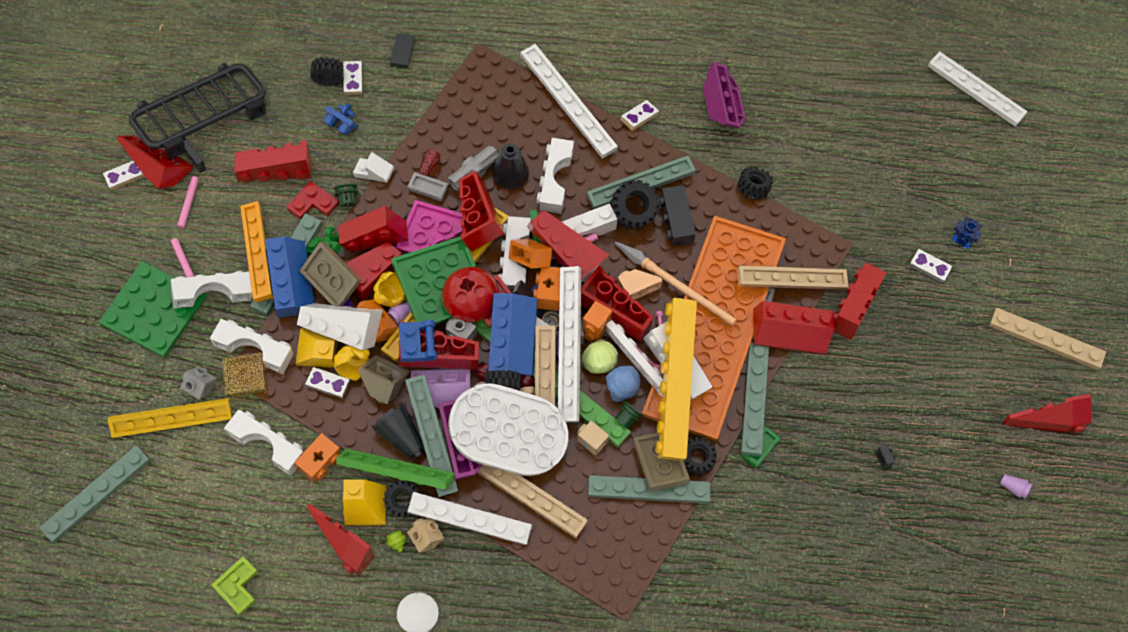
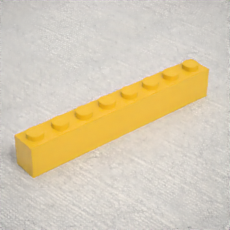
M673 298L666 304L665 315H668V323H665L664 334L667 337L662 349L663 354H665V362H662L661 373L664 374V378L660 384L662 401L659 402L658 412L661 413V420L657 424V433H660L659 441L656 442L655 448L656 453H658V459L683 461L687 458L697 301Z

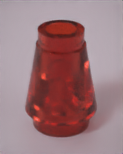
M427 149V152L423 154L418 173L429 177L441 161V155L435 150Z

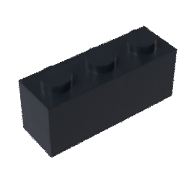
M684 185L662 188L659 202L660 207L664 209V212H662L663 222L667 223L668 227L666 229L667 240L671 241L672 246L694 243L696 234Z

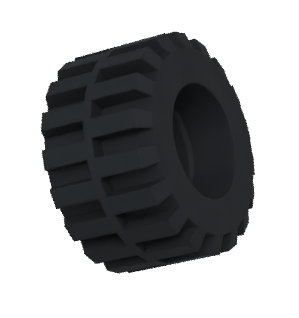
M631 180L616 189L610 204H612L611 207L619 225L623 224V227L626 229L628 227L630 229H639L656 218L655 215L659 212L660 202H657L659 195H655L654 191L656 190L654 187L650 188V184L647 182L644 184L642 180L637 182ZM628 195H636L643 201L644 210L642 214L634 215L627 210L625 201Z

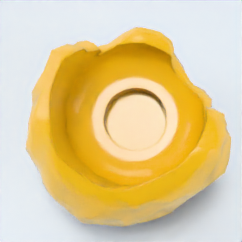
M389 271L381 274L373 287L375 292L374 301L379 305L390 308L403 303L405 295L396 273Z
M347 345L334 356V368L341 377L354 381L361 378L358 372L359 367L369 360L370 352L368 349L360 350Z

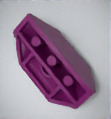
M712 62L703 87L709 117L721 124L740 128L746 116L739 87L733 76L728 72L727 65Z
M456 400L438 403L452 469L455 478L460 479L476 475L483 464L466 458L459 452L451 439L448 424L449 415Z

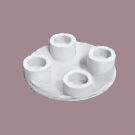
M413 593L406 596L400 602L397 609L399 625L406 632H429L438 620L439 611L436 602L432 597L424 593Z

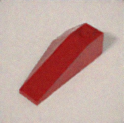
M1085 394L1064 399L1065 402L1056 406L1053 403H1049L1039 408L1038 411L1035 408L1010 414L1003 423L1007 426L1080 433L1085 431L1086 427L1091 423V395Z
M309 503L307 508L344 564L343 568L351 575L356 573L360 576L375 557L371 546L353 532L349 531L347 533L338 522L332 524L331 519L325 513Z

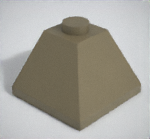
M377 355L359 367L358 370L369 395L378 402L389 404L396 398L410 373L409 370L398 367V365Z

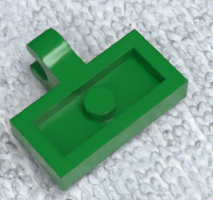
M327 227L324 239L314 237L306 248L307 255L310 256L319 242H325L338 254L342 246L336 242L339 239V233L335 232L332 235L335 228Z

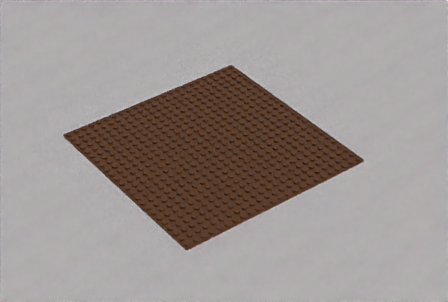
M477 44L387 161L394 166L388 182L373 180L340 224L383 206H387L407 221L415 200L461 213L460 206L462 205V200L460 199V190L455 191L451 187L448 177L459 170L468 157H475L488 146H493L498 154L501 148L508 143L515 144L520 149L529 168V177L523 183V186L514 190L502 188L501 185L494 181L492 176L495 163L486 169L485 174L481 178L487 186L496 209L510 217L529 218L530 210H537V215L542 212L540 211V203H537L538 192H542L540 180L541 176H545L546 172L543 171L544 160H548V155H546L547 144L551 145L552 138L574 141L571 166L560 169L554 175L556 183L565 189L562 214L548 212L561 222L593 210L587 197V191L689 155L639 128L632 131L620 118L579 97L618 146L615 152L602 159L534 72L482 44ZM691 156L689 158L696 170L695 174L654 188L656 190L654 193L661 196L662 188L684 185L696 234L694 243L677 246L671 245V241L667 240L666 236L667 223H664L662 218L664 209L660 206L658 207V214L655 215L656 218L646 226L639 229H630V227L626 229L623 227V224L619 225L617 223L616 230L600 236L597 234L598 240L592 242L609 254L600 263V266L608 276L611 275L616 280L615 283H617L618 276L622 272H630L634 269L658 276L641 265L633 263L615 244L617 241L641 251L646 258H649L659 268L686 286H689L714 216L786 238L777 267L839 269L852 247L850 241L767 197H764L762 200L760 198L755 200L754 197L749 199V195L745 197L743 195L744 192L740 193V188L737 187L738 181ZM414 172L449 184L442 202L407 190ZM635 195L626 199V208L630 213L634 215L643 213L644 204L638 196ZM338 227L335 229V231L332 233V235H333L335 232H336V233H339V228H338ZM530 231V239L533 240L532 233ZM504 234L494 239L475 263L477 268L487 271L492 277L503 274V268H500V258L504 257L505 251H501L502 240H506V235ZM398 243L391 244V245L396 248V246H397ZM342 247L337 255L346 263L374 248L349 252ZM556 259L551 260L550 267L556 265L558 268H562V265ZM516 262L526 269V285L532 290L536 285V274L540 273L541 269L530 268ZM662 279L661 289L636 299L654 316L649 332L658 327V318L655 315L657 311H662L663 313L661 317L663 324L668 321V315H665L666 304L673 298L684 299L685 293ZM312 285L315 304L331 305ZM769 287L775 289L772 302L815 308L826 289ZM373 292L365 301L374 300L375 292ZM354 293L349 297L353 308H356L362 301ZM381 305L386 313H388L390 307ZM581 306V322L583 323V318L589 310ZM274 309L257 331V334H267L277 342L284 341L291 346L294 355L284 374L266 368L262 360L263 352L254 346H246L225 374L226 378L315 433L319 435L322 433L343 450L347 448L430 467L425 448H423L424 453L418 458L414 459V457H411L409 459L371 427L372 425H377L375 422L391 408L394 410L398 409L399 406L397 404L403 402L421 437L414 409L411 408V399L406 381L396 398L389 404L380 403L371 397L362 378L356 381L349 379L350 383L343 399L306 387L305 384L313 366H296L300 328H304L297 325L299 315L277 318L276 309ZM545 309V311H544V313H543V316H544L545 313H547V312H553V311H552V310H546V309ZM448 321L436 324L433 332L440 331L446 335L445 326ZM606 332L601 339L610 342L618 352L617 364L614 369L621 366H633L640 375V387L637 394L624 401L642 414L652 385ZM624 333L628 339L631 338L637 344V347L654 364L660 365V362L644 339L640 342ZM477 334L473 341L479 342L478 365L482 361L489 364L490 343ZM584 338V343L580 344V391L615 418L622 410L619 405H623V401L616 402L611 398L606 380V375L610 372L591 373L584 368L582 355L588 345L594 343V341L590 342ZM338 341L337 353L348 344ZM387 341L376 342L374 347L368 348L370 352L369 360L377 355L398 365V362L381 352V348ZM769 347L766 389L790 350ZM556 355V371L559 373V356ZM746 361L743 363L717 442L705 438L706 442L708 440L711 441L710 445H714L715 451H717L715 465L709 473L706 472L703 476L701 474L695 476V473L691 475L688 473L690 481L711 483L743 429L747 376ZM315 367L340 376L335 368ZM402 367V368H404V369L410 371V373H409L407 379H410V378H411V370L445 369V368ZM470 370L471 388L479 383L477 370ZM556 398V408L558 409V399ZM434 407L448 453L439 408ZM580 417L579 422L566 423L568 444L561 460L553 468L542 474L522 476L588 520L577 538H574L478 473L465 478H455L458 491L438 497L435 487L411 482L419 488V492L423 495L532 524L527 545L483 533L480 534L623 621H628L698 504L588 497L589 475L645 478L633 444V438L657 433L658 421L646 417H640V422L635 420L628 428L631 434L619 448L608 441L596 456L577 441L578 430L583 424L587 425L588 423ZM688 432V440L691 438L694 440L695 437L701 440L702 436ZM694 450L691 453V459L696 463H702L706 460V455L701 450ZM387 476L395 482H398L399 480L398 478Z

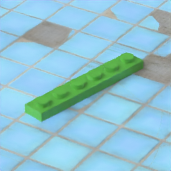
M346 448L336 457V463L346 468L377 473L381 476H390L402 481L416 482L419 485H429L437 489H446L454 481L453 472Z

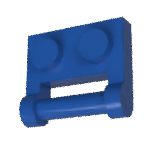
M433 320L399 323L401 362L432 361L437 359L433 334L435 322ZM423 330L426 333V352H421L420 331Z

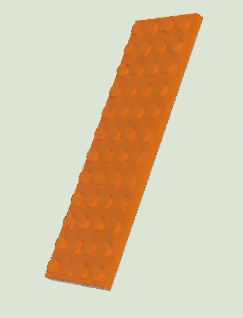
M714 216L688 286L737 319L735 325L732 326L697 302L693 356L712 385V388L690 400L688 432L716 442L754 334L753 308L762 301H765L769 287L738 286L737 268L739 266L777 267L786 238ZM685 294L684 299L694 300ZM660 362V365H659V368H658V370L660 371V373H661V366H662L661 362ZM653 385L642 415L646 418L660 421L661 413L658 412L659 402L662 401V397Z

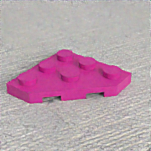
M415 200L407 219L408 241L398 243L396 249L407 254L408 252L417 251L460 236L463 233L461 227L462 213Z

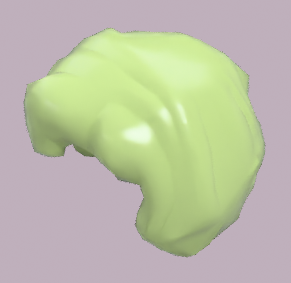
M604 339L590 343L582 355L584 368L591 373H608L617 364L618 352L610 342Z

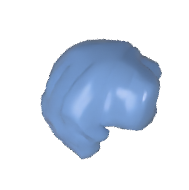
M621 366L613 369L606 375L607 388L610 391L612 400L621 402L637 394L640 387V375L633 366Z

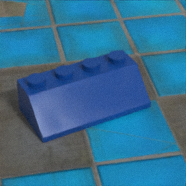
M285 236L265 239L277 318L299 315L301 306L315 303L312 284L300 272V269L308 259L305 241Z
M494 293L488 371L511 370L512 372L520 373L521 376H533L537 298L511 293Z

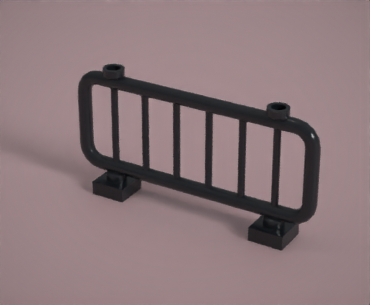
M222 63L218 66V72L149 104L145 100L140 101L137 104L138 109L130 114L129 123L147 147L151 149L164 147L166 156L171 160L186 152L182 138L245 108L250 121L266 114L265 101L263 100L266 90L246 65L234 64L228 66L226 63ZM235 71L244 72L259 93L249 98L231 76V73ZM228 76L246 100L233 106L214 81ZM211 83L230 108L217 113L200 92L199 88ZM196 91L214 115L201 121L182 96ZM179 98L198 123L185 129L166 104ZM162 105L181 129V131L169 137L150 113V111ZM147 113L165 139L158 142L151 141L136 121L137 117Z

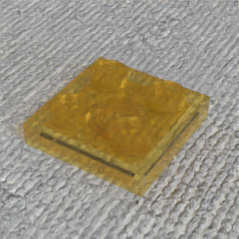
M262 352L222 358L227 398L267 391Z

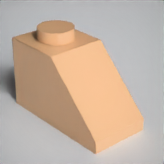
M634 269L630 272H622L618 276L617 284L629 292V296L633 300H636L661 289L662 279L661 277Z

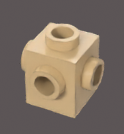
M418 519L408 531L419 553L433 550L445 539L437 523L432 519Z

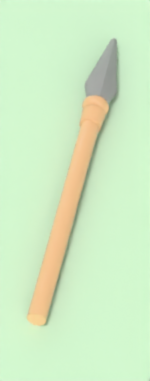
M617 241L615 242L633 263L641 265L650 272H654L732 326L735 325L737 319L659 268L649 258H646L641 251Z

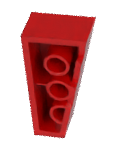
M307 140L300 141V145L294 146L292 143H287L282 148L269 146L265 151L252 149L235 152L234 172L237 181L249 182L250 180L268 181L272 179L287 180L295 178L303 180L312 178V158Z
M476 171L459 179L460 199L462 200V205L460 206V212L462 213L461 227L463 229L461 240L471 252L504 234L487 186Z
M545 210L527 225V228L542 244L552 248V255L563 267L579 266L581 268V280L609 256L608 253Z
M865 263L863 269L858 268L854 276L857 279L855 284L850 283L846 291L849 293L847 299L843 297L839 308H841L839 314L836 312L834 314L835 333L852 341L886 272L868 263Z
M598 265L581 287V306L589 310L595 301L612 310L611 320L616 325L619 324L625 333L641 342L651 329L654 316L637 300L634 301L629 296V292L615 283L616 280L611 275L608 276L604 269Z
M425 330L420 331L421 352L427 351ZM436 331L433 332L435 351H437L436 360L401 362L399 338L398 367L476 370L478 366L479 342L458 336L452 337L444 335L443 332Z

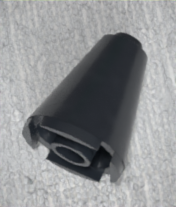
M512 143L505 144L501 148L492 170L494 181L504 189L514 190L520 188L529 177L528 165L518 146Z
M401 402L397 404L399 406L398 409L394 410L391 408L375 422L377 425H372L371 427L409 459L411 457L416 459L424 453V444L406 406Z

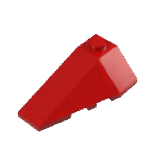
M133 135L117 136V140L147 180L152 182L157 188L174 187L193 169V165L181 157L177 156L169 160L165 150L151 149L138 137Z

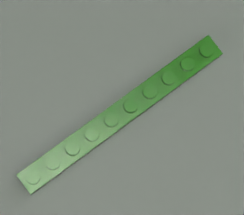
M483 320L472 322L476 326L477 334L490 343L491 327L488 328ZM534 353V365H533V376H532L534 379H535V353ZM556 371V398L558 399V372ZM580 391L579 417L586 423L594 422L609 435V441L619 448L631 434V431Z

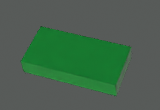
M765 426L763 428L761 456L741 454V457L757 469L780 441L781 437Z

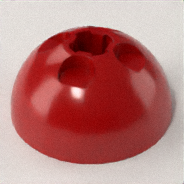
M477 267L460 268L454 271L443 285V306L447 313L456 320L477 322L493 312L494 293H499V288L495 279L487 271Z

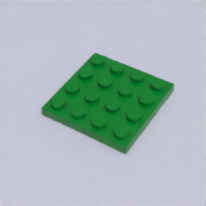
M461 236L391 259L392 266L415 322L433 320L436 325L453 318L443 306V285L454 271L464 267H476L468 247L461 240Z
M142 261L98 323L165 359L208 296L206 293L201 294L195 300L193 307L173 308L171 279H175V277Z

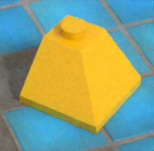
M300 328L296 366L334 368L333 360L337 354L338 341L312 330Z
M344 480V525H386V508L384 506L386 504L383 502V498H385L384 492L387 491V486L368 480Z

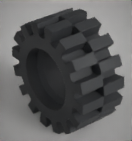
M329 57L314 59L311 63L310 78L313 79L314 83L317 82L318 85L322 84V86H332V84L336 86L337 83L340 84L343 81L344 66L340 60H335L333 57L331 59H328Z
M750 166L749 169L746 167L740 175L737 187L740 188V193L744 192L743 195L745 197L749 195V199L754 197L755 200L759 198L762 200L768 196L771 190L773 177L769 176L768 171L764 172L765 169L763 168L759 170L757 166H755V169L753 166Z
M511 370L489 371L485 374V384H497L520 391L521 374Z
M695 437L694 440L692 438L688 440L687 458L683 462L690 475L695 473V476L699 474L703 476L706 472L709 473L715 465L717 459L715 446H711V441L708 440L706 442L703 437L701 440L698 437ZM694 450H701L705 453L706 460L702 463H696L691 459V453Z
M394 481L391 486L387 487L388 490L384 492L385 498H383V502L386 504L384 506L394 516L410 517L412 514L408 513V508L413 492L419 494L421 492H419L417 486L409 481ZM401 491H406L410 495V502L404 507L398 506L395 501L396 495Z

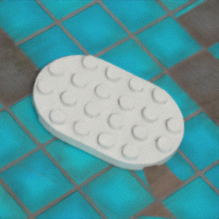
M480 384L465 391L456 400L449 415V433L454 445L461 454L473 462L522 476L539 475L553 468L563 457L568 444L567 424L558 412L559 410L551 402L544 398L497 384Z

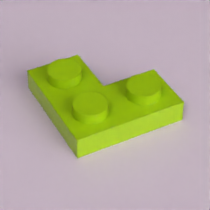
M243 556L212 584V587L240 616L256 602L243 586L258 572Z

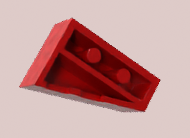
M387 206L380 207L338 225L339 245L349 252L375 248L386 242L395 244L408 241L407 221Z
M386 242L346 262L345 264L362 280L353 293L362 301H365L374 292L373 287L381 274L389 271L395 272L391 259L401 256L402 253L389 242Z

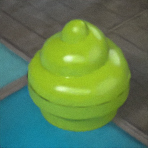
M401 530L385 536L388 547L398 552L403 550L406 536L402 534Z

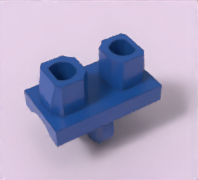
M347 103L344 106L339 104L337 109L341 111L340 113L327 105L325 111L328 113L324 119L326 124L334 127L338 120L342 121L337 130L346 136L352 129L357 130L359 125L347 118L348 116L352 118L355 116V113L352 112L351 104Z

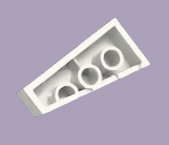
M313 303L300 307L297 325L364 350L375 346L383 310Z
M665 323L651 330L643 338L661 364L665 362V354L662 352L663 344L666 342L667 337L664 334ZM694 356L690 400L712 388Z

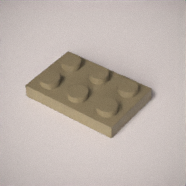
M319 242L300 269V272L331 305L343 307L362 281L325 242Z
M660 433L633 438V444L650 492L689 484L690 482L683 461L658 459V453H656L655 448L656 442L659 441Z

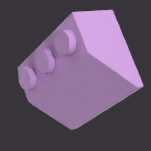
M469 369L411 370V378L425 374L433 405L439 408L438 403L456 400L462 393L471 389Z

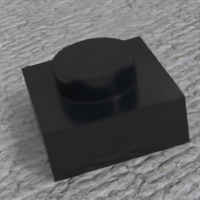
M887 444L880 446L875 452L883 470L891 468L895 463V455L888 448Z

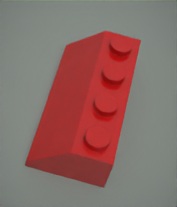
M762 301L753 308L754 345L825 355L834 332V311Z

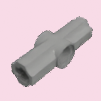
M488 146L475 157H468L463 162L462 167L448 177L451 187L455 191H459V179L473 171H476L482 177L486 169L496 162L499 155L493 146Z

